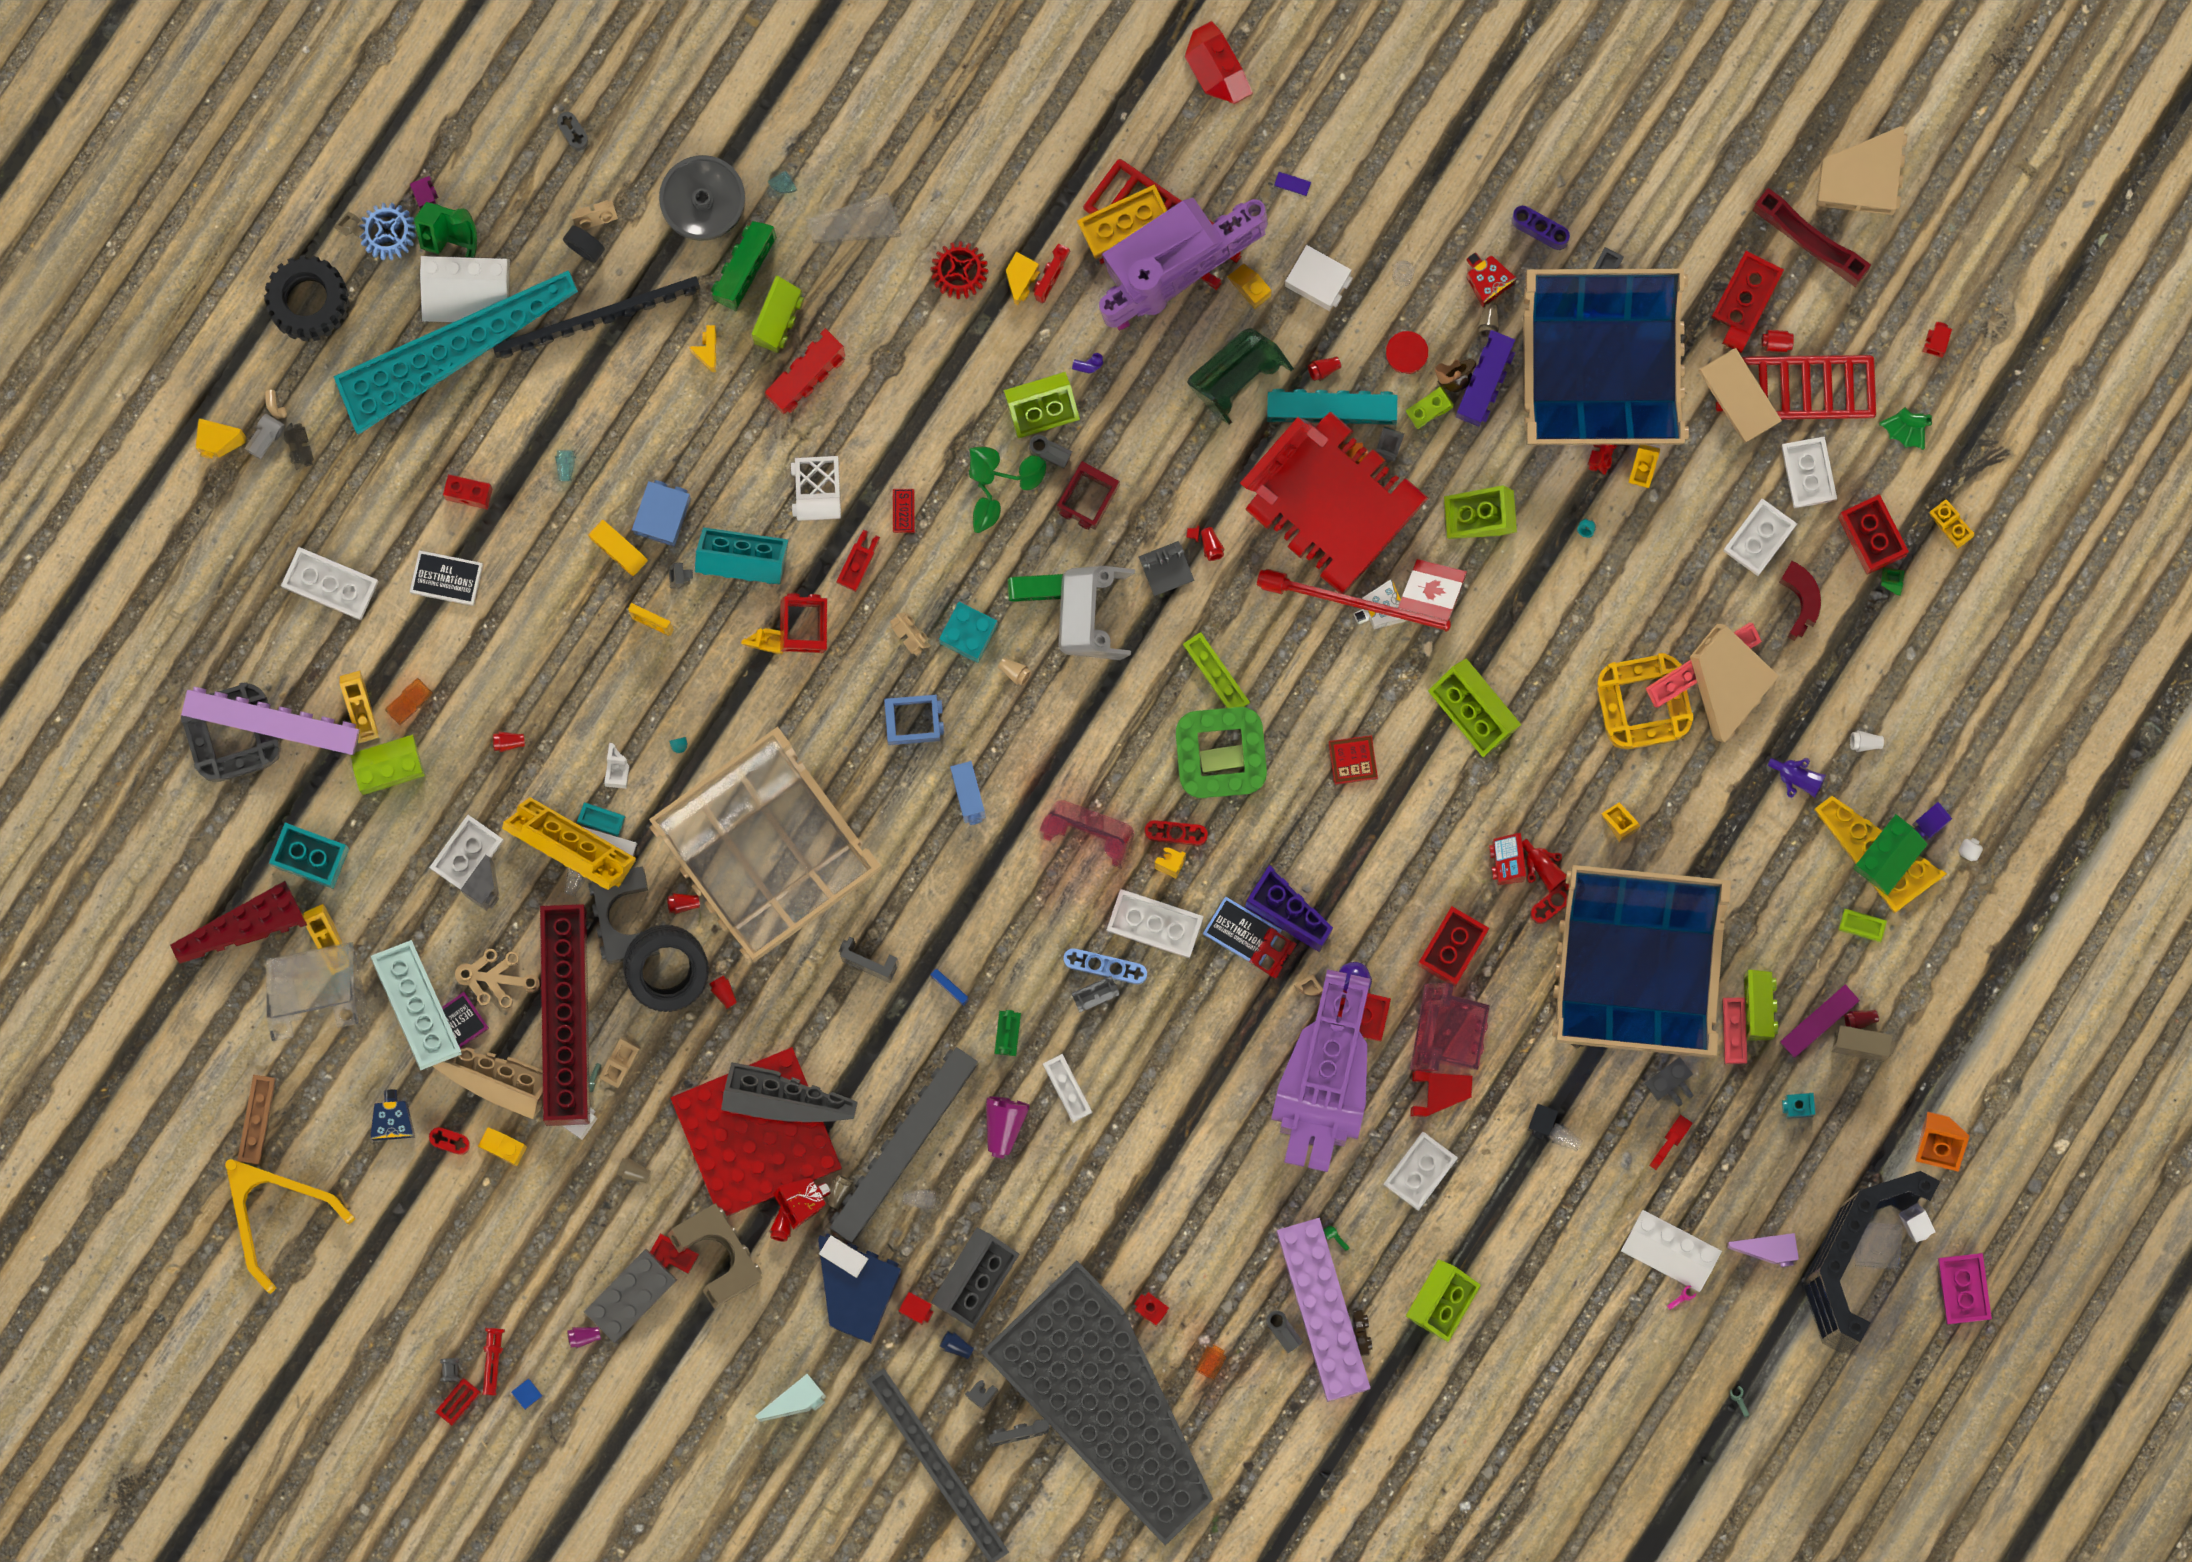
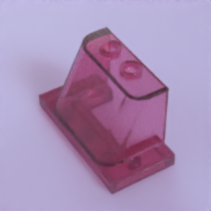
M1425 984L1410 1070L1423 1072L1439 1071L1440 1064L1478 1070L1480 1057L1484 1050L1483 1041L1488 1028L1487 1018L1490 1005L1452 996L1453 984Z

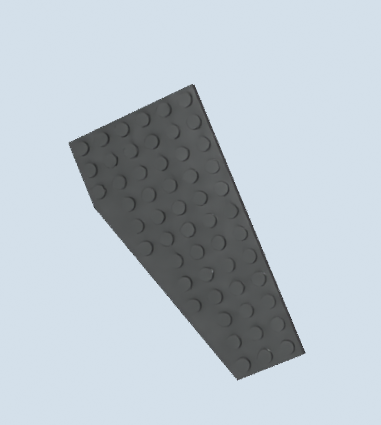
M1076 1260L981 1353L1045 1420L1049 1421L1050 1426L1166 1546L1213 1500V1497L1124 1309Z

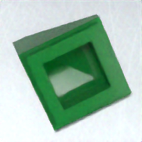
M1883 567L1881 585L1900 596L1903 588L1904 571Z

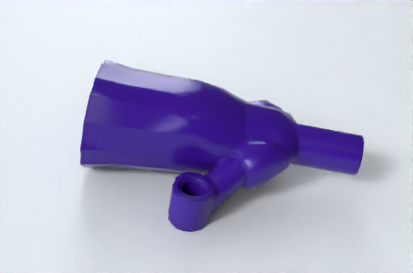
M1771 758L1768 763L1769 767L1780 771L1781 780L1786 784L1787 795L1790 798L1794 797L1797 793L1792 783L1816 798L1826 778V775L1806 768L1810 764L1808 758H1803L1800 761L1789 760L1785 763Z

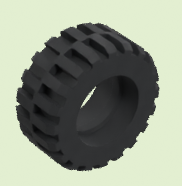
M306 255L299 256V260H295L292 257L287 259L288 264L283 265L281 263L277 266L278 271L276 273L272 271L269 276L271 281L266 283L265 290L267 293L264 295L267 312L279 330L284 334L287 333L290 338L296 339L298 337L301 341L307 342L309 338H313L314 341L321 340V335L325 334L326 337L331 335V330L333 328L337 330L341 326V319L345 320L347 316L346 309L349 308L350 302L348 300L349 292L346 283L339 271L332 267L325 259L321 261L316 256H312L310 259ZM305 281H315L323 285L327 298L323 307L318 312L308 316H299L289 309L287 299L289 293L296 285Z

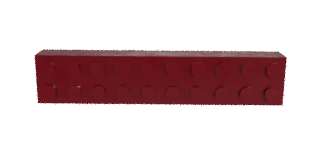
M584 904L540 906L543 1121L546 1126L590 1124L587 910Z

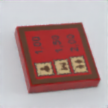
M1372 735L1328 742L1334 785L1378 779Z

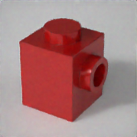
M1149 1292L1145 1296L1141 1294L1134 1303L1137 1306L1135 1312L1155 1327L1158 1326L1169 1311L1167 1305Z

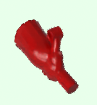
M1527 838L1522 841V846L1528 853L1527 866L1529 870L1527 881L1529 883L1536 881V876L1534 875L1536 871L1549 893H1551L1566 881V873L1550 859L1552 858L1555 862H1560L1562 854L1551 853L1544 848H1534Z

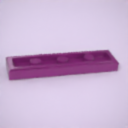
M1845 984L1779 1043L1795 1058L1860 1000Z

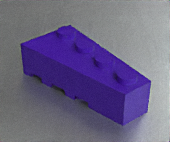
M1493 330L1490 331L1487 345L1483 348L1478 366L1475 367L1470 384L1465 391L1456 414V418L1480 427L1482 421L1486 423L1491 412L1488 410L1490 402L1495 403L1499 393L1496 390L1498 383L1503 384L1507 372L1504 371L1507 363H1512L1516 353L1512 351L1515 339Z
M1270 865L1246 901L1245 907L1318 952L1321 951L1332 933L1333 927L1314 908H1311L1304 901V898L1299 893L1297 894L1289 886V883L1284 878H1281Z

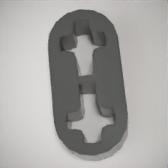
M561 113L557 118V124L567 142L574 150L580 151L585 149L588 145V138L580 123L572 113ZM563 119L571 120V130H569L567 125H563ZM575 132L579 138L583 137L581 144L573 143L575 141L573 136Z

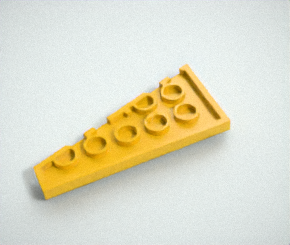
M1833 796L1814 809L1855 864H1857L1882 832L1872 822L1864 819ZM1918 856L1888 896L1873 884L1872 886L1895 914L1946 876L1947 873L1932 865L1925 858Z

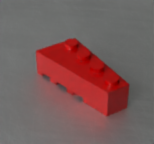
M826 328L820 333L823 337L818 342L812 341L807 347L806 355L804 357H797L789 367L791 371L789 373L783 372L765 391L766 398L783 415L787 411L791 413L798 406L797 402L802 397L807 398L813 392V387L818 382L822 383L828 378V372L834 367L838 368L845 361L844 346Z

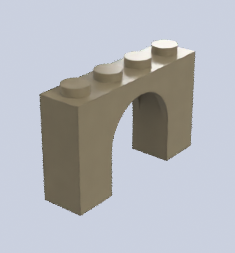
M716 1203L672 1228L667 1234L679 1253L702 1240H715L728 1250L731 1259L729 1271L706 1285L703 1289L704 1294L714 1309L756 1285L762 1279L760 1267L752 1262L749 1257L750 1252L748 1248L740 1243L737 1231L728 1224L725 1212L722 1208H718Z

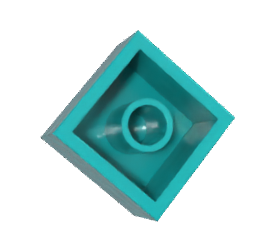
M958 601L939 638V643L979 663L998 626V621Z

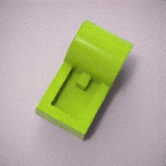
M1439 387L1405 411L1416 429H1419L1437 416H1441L1451 410L1454 404L1443 387Z

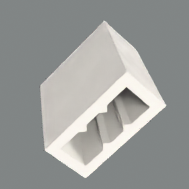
M1306 245L1287 277L1285 287L1330 311L1333 306H1338L1342 298L1340 295L1342 289L1349 287L1353 279L1350 277L1352 270Z

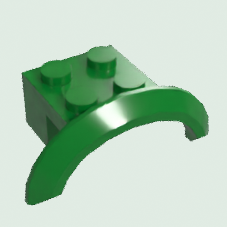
M426 202L414 218L420 249L440 254L448 242L467 248L465 258H475L477 231L470 212L464 208L452 210L438 204Z

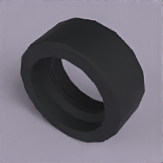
M572 225L563 238L564 243L570 249L592 263H596L605 250V247L596 238L577 226Z

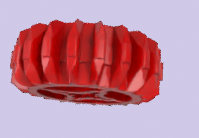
M961 241L958 243L959 247H955L953 242L950 243L951 249L949 250L946 246H943L944 254L937 251L936 256L939 259H932V263L936 266L930 268L931 272L935 273L931 276L932 280L936 281L935 287L939 288L942 286L940 290L942 294L948 290L949 298L955 293L958 300L961 298L960 294H964L966 299L969 298L968 292L970 291L973 295H976L975 287L982 290L983 285L980 282H987V278L983 275L989 273V270L984 268L988 265V262L983 260L984 254L980 253L977 255L979 251L977 247L971 251L970 243L964 248ZM955 256H966L970 258V260L966 259L964 261H960ZM949 260L951 269L943 277V265ZM976 264V276L970 281L968 272ZM955 265L960 267V269L963 268L964 276L959 274V272L956 273ZM955 280H959V281H961L964 285H961V286L953 285V284H950L949 281H950V282H953V281H955Z

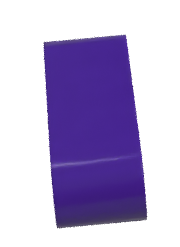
M1522 205L1515 208L1512 216L1514 227L1553 249L1562 250L1566 248L1570 238L1568 229L1527 206ZM1518 214H1525L1528 219L1526 221H1519L1516 216ZM1537 224H1543L1546 227V230L1543 232H1539L1536 230L1535 226ZM1561 234L1565 237V241L1557 242L1554 236Z

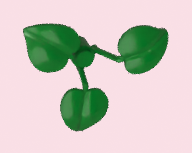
M983 446L969 449L971 458L969 477L978 482V487L987 495V498L983 497L978 500L973 511V530L975 533H980L992 527L999 519L1001 513L999 501L992 500V495L985 487V485L993 482L994 475L1017 481L1020 480L1021 489L1026 491L1032 490L1042 482L1045 476V460L1039 456H1029L1023 460L1019 467L1020 476H1013L994 471L1000 463L999 453L995 449Z

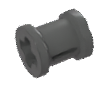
M458 1358L440 1359L442 1364V1378H440V1382L460 1381V1377H458V1363L460 1360Z

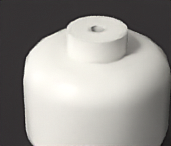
M1975 838L1971 840L1964 839L1959 848L1960 855L1970 861L1978 860L1983 851V847L1979 845L1980 841Z

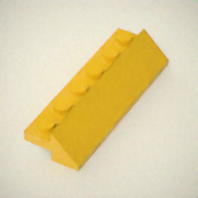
M531 797L519 804L516 813L503 822V830L607 890L614 885L618 888L620 887L636 860L632 855Z

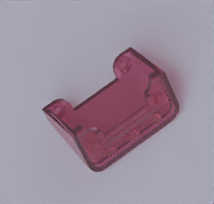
M1060 800L1053 804L1040 827V839L1051 842L1052 838L1057 835L1065 836L1068 826L1106 840L1104 849L1107 856L1112 858V866L1120 869L1123 868L1134 839V830L1129 824L1065 800Z

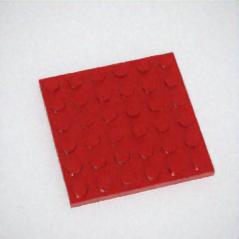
M793 1047L749 1065L780 1072L781 1077L789 1080L793 1077L800 1080V1084L808 1086ZM728 1074L670 1097L713 1204L716 1203L718 1208L723 1209L726 1217L774 1198L773 1193L781 1185L806 1178H811L815 1181L842 1169L823 1122L782 1121L721 1110Z

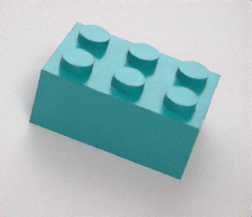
M285 823L269 864L279 870L334 889L349 848L345 844Z

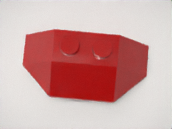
M1213 21L1193 30L1185 53V59L1204 93L1232 104L1251 96L1253 92L1243 68L1223 33Z

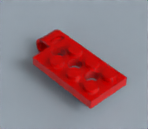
M1745 251L1711 317L1730 327L1722 344L1732 349L1736 348L1738 352L1742 353L1784 269ZM1753 274L1758 275L1761 278V283L1753 285L1750 283L1749 277ZM1747 293L1751 296V302L1742 303L1739 296ZM1732 312H1739L1742 320L1733 322L1730 319V314Z

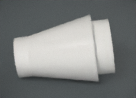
M1858 730L1857 732H1852L1850 737V747L1852 750H1856V752L1882 749L1884 746L1883 736Z

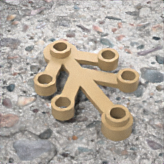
M487 949L484 952V956L472 965L461 964L455 971V978L458 983L464 986L469 985L477 996V1001L483 1006L491 1002V996L487 992H483L477 981L486 982L499 999L500 1006L505 1009L512 1006L513 1000L504 993L498 984L521 986L529 993H534L540 988V980L532 974L524 978L500 975L511 965L518 964L519 956L515 952L507 953L505 959L487 973L478 971L487 963H493L497 960L498 954L494 949ZM489 952H494L495 956L493 959H487ZM510 955L516 956L515 962H509L508 958ZM466 970L469 971V972H470L469 977H468V978H463V977H462L463 971H466ZM530 979L535 981L532 987L527 986V981ZM482 995L488 996L487 1002L483 1003L480 1001ZM509 998V1004L506 1006L502 1005V1000Z

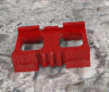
M1269 928L1263 938L1264 942L1259 946V950L1254 952L1249 963L1255 965L1269 976L1277 978L1283 968L1280 965H1283V961L1288 957L1287 954L1291 955L1297 944L1278 933L1274 928ZM1276 935L1285 941L1281 951L1275 950L1270 945ZM1264 954L1274 960L1269 970L1259 965V961Z

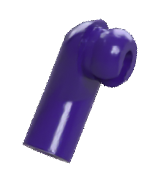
M1094 353L1086 362L1074 359L1072 370L1088 374L1093 373L1103 365V356L1100 353Z

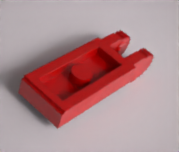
M866 530L862 531L857 543H854L836 581L837 584L854 592H857L880 540V537L876 535L872 539L869 549L862 547L868 536V531Z

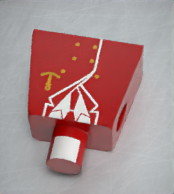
M806 1178L781 1185L773 1194L794 1230L817 1214L826 1205L823 1198L830 1195V1189L826 1183L816 1186L811 1178Z

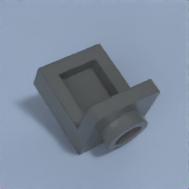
M1384 426L1376 451L1387 460V463H1390V461L1395 462L1405 433Z

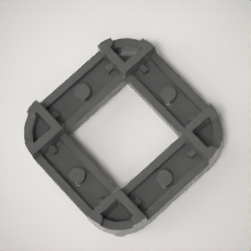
M247 682L218 691L228 694L227 699L236 700L237 696L249 699L248 704L257 705L258 701L269 704L264 692L259 687ZM181 715V722L184 725L194 760V767L208 781L221 782L271 766L280 757L281 744L278 737L254 732L257 747L217 759L206 721Z

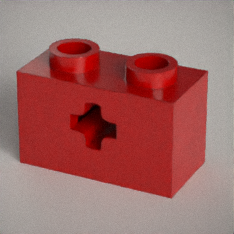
M448 474L443 496L447 501L488 510L493 488L489 483Z

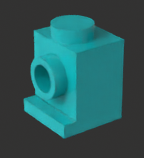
M1814 1093L1786 1095L1785 1100H1782V1112L1786 1113L1787 1119L1815 1116ZM1796 1101H1800L1803 1104L1801 1109L1795 1107Z

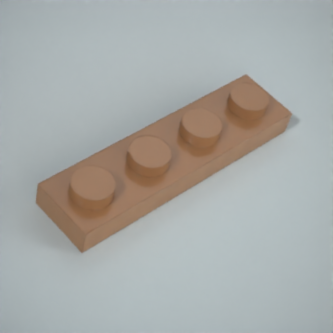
M253 1075L238 1162L260 1165L276 1078Z

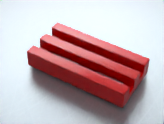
M463 1377L435 1412L453 1426L481 1391ZM464 1385H466L467 1388L465 1389V1391L460 1395V1397L455 1401V1403L450 1407V1409L444 1414L442 1411L445 1409V1407L450 1403V1401L455 1397V1395L460 1391V1389ZM472 1390L474 1393L469 1397V1399L464 1403V1405L459 1409V1411L454 1415V1417L450 1419L449 1416L453 1413V1411L458 1407V1405Z

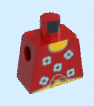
M1475 252L1466 259L1472 267V270L1467 273V280L1482 307L1516 284L1517 278L1493 256H1489L1482 261Z

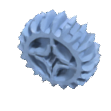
M382 203V209H378L377 205H374L375 212L372 213L370 210H367L366 213L369 218H361L362 222L365 223L359 225L360 228L365 230L359 237L363 239L361 241L362 246H367L365 249L367 253L373 251L372 255L374 258L378 257L379 254L381 260H385L386 255L389 256L390 260H393V254H397L401 258L400 251L403 250L405 253H408L409 250L406 246H413L414 243L410 239L417 237L413 232L416 230L415 225L412 224L414 218L408 217L409 211H403L401 205L396 209L394 203H390L389 208H387L385 203ZM384 217H395V218H396V219L392 218L390 221H387V222L381 220V218H384ZM404 223V234L400 240L397 236V231L400 229L399 226ZM376 224L379 230L375 235L376 238L372 240L371 230L373 225ZM382 226H383L385 229H387V228H388V230L390 229V230H391V233H392V235H393V237H392L390 234H389V235H387V233L385 234V233H384V230H383V228H382ZM385 242L394 243L392 246H380V244L383 245Z

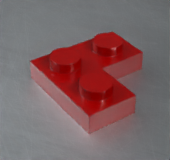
M661 1233L650 1251L666 1269L671 1264L687 1274L690 1273L699 1257V1254L688 1248L679 1253L670 1238Z

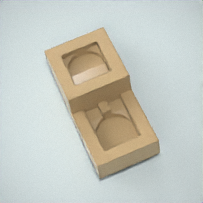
M621 1037L599 1078L619 1088L641 1047Z

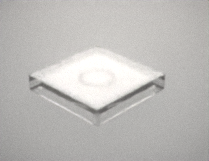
M1868 1223L1856 1248L1855 1266L1899 1270L1902 1225Z

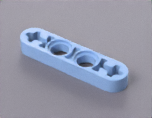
M1069 949L1064 954L1065 965L1073 970L1102 977L1112 976L1115 980L1132 984H1141L1147 978L1146 968L1138 963L1079 949ZM1076 953L1077 958L1083 960V955H1086L1085 968L1081 967L1082 962L1075 961L1074 965L1070 964V960L1067 957ZM1092 958L1099 959L1101 961L1100 968L1092 970L1088 965L1089 960ZM1114 963L1122 966V972L1118 975L1110 972V966ZM1126 965L1130 966L1129 971L1133 972L1139 968L1141 973L1144 974L1143 977L1135 980L1134 975L1129 973L1128 978L1123 977L1126 972Z

